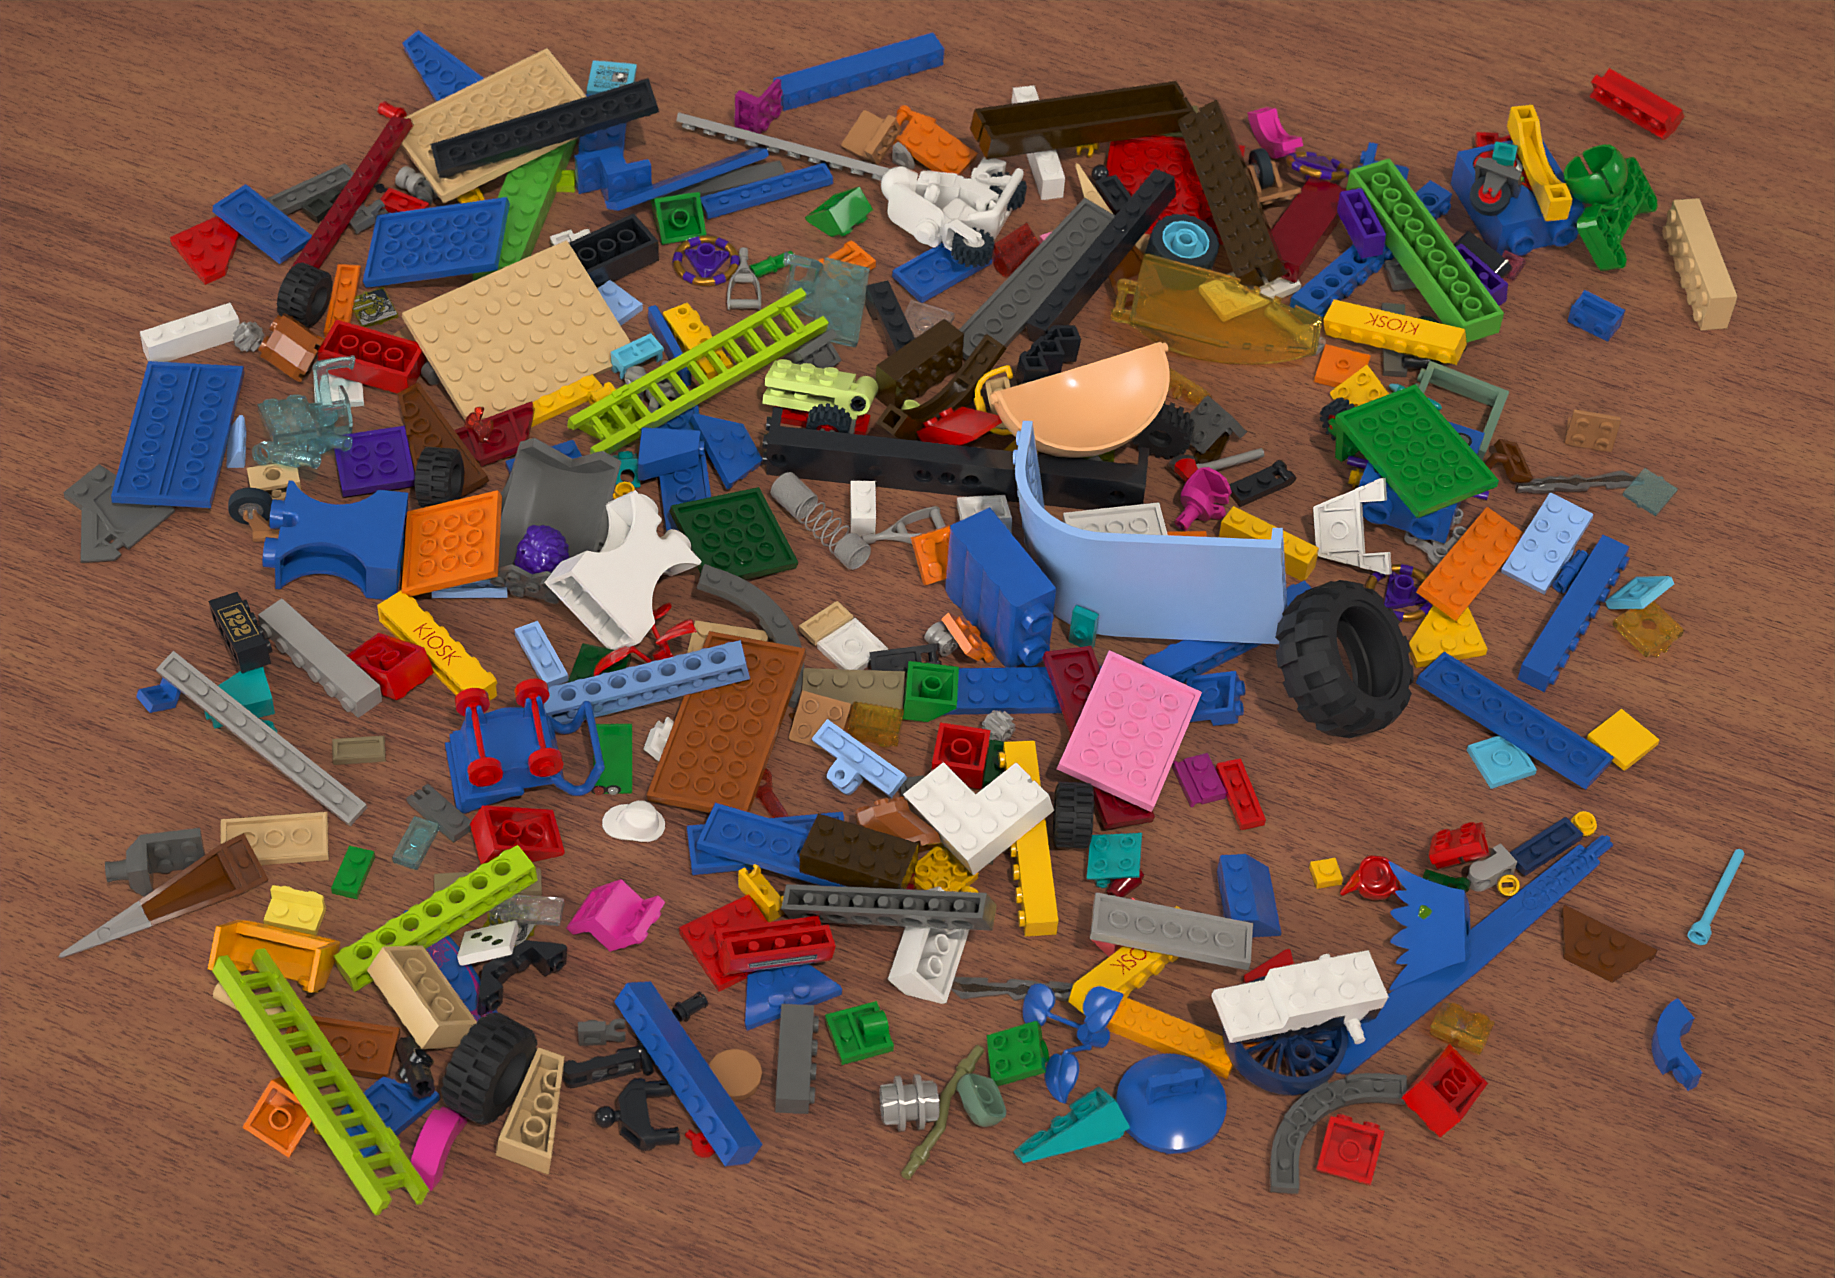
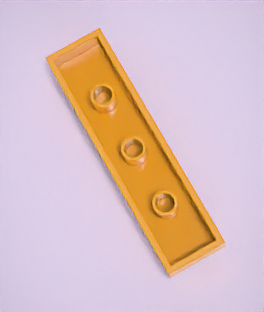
M1129 998L1120 1002L1116 1012L1106 1026L1112 1033L1164 1054H1179L1193 1058L1207 1066L1214 1074L1228 1079L1234 1067L1226 1053L1223 1036Z

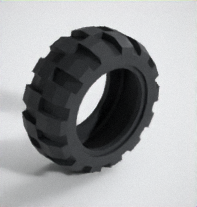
M1344 580L1330 581L1297 595L1282 613L1283 618L1278 623L1275 637L1279 641V648L1275 651L1278 668H1282L1285 681L1282 683L1289 698H1294L1298 705L1297 711L1307 722L1316 723L1317 730L1327 735L1348 739L1384 729L1392 724L1408 705L1412 695L1409 685L1414 682L1413 665L1410 664L1408 655L1411 652L1407 637L1403 636L1398 626L1400 621L1392 608H1387L1383 604V597L1373 589L1364 588V585L1361 583ZM1337 637L1342 643L1350 661L1353 681L1342 663L1337 645Z

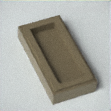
M385 736L332 739L333 765L386 762Z

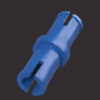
M1578 549L1572 559L1562 566V572L1552 583L1553 588L1557 592L1561 593L1562 591V593H1565L1573 580H1575L1589 557L1586 551Z

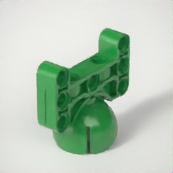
M1608 144L1598 145L1582 153L1592 174L1588 173L1581 158L1576 156L1565 167L1564 182L1574 198L1582 203L1592 205L1586 207L1578 218L1577 229L1598 269L1603 272L1621 269L1626 266L1627 257L1620 242L1635 215L1655 212L1658 202L1635 157L1624 158L1621 152L1614 146Z

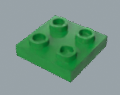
M877 1001L825 1014V1022L841 1065L894 1051L886 1014L883 1010H880Z
M1037 1020L987 1035L990 1074L997 1087L1046 1073L1045 1063L1049 1062V1051L1042 1038L1041 1025Z

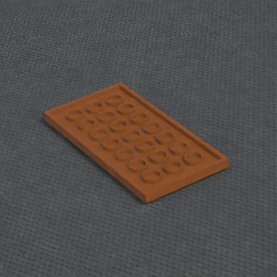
M709 631L703 648H711L741 640L750 679L684 695L647 792V800L711 813L714 804L718 803L750 813L807 655L806 648Z

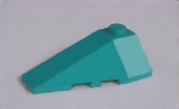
M1098 1086L1074 1101L1069 1106L1071 1111L1067 1115L1053 1118L1051 1120V1128L1047 1131L1041 1130L1036 1132L1013 1152L1022 1163L1106 1143L1110 1140H1117L1124 1135V1131L1129 1129L1130 1126L1116 1100Z

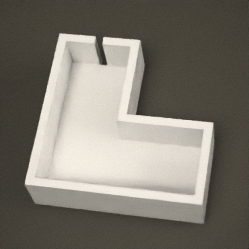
M943 762L903 794L908 802L910 811L938 832L941 843L973 876L1054 811L1049 795L1035 781L1032 782L1031 777L1017 763L1013 764L975 795Z

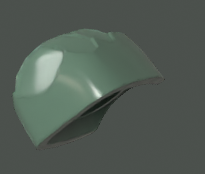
M969 1073L960 1078L956 1090L961 1096L965 1111L975 1124L982 1127L995 1126L1006 1117V1108L993 1078L990 1079Z

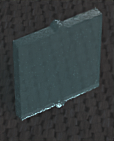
M1644 468L1624 491L1623 496L1637 504L1638 508L1642 507L1649 513L1657 516L1678 489L1663 480V477H1658Z

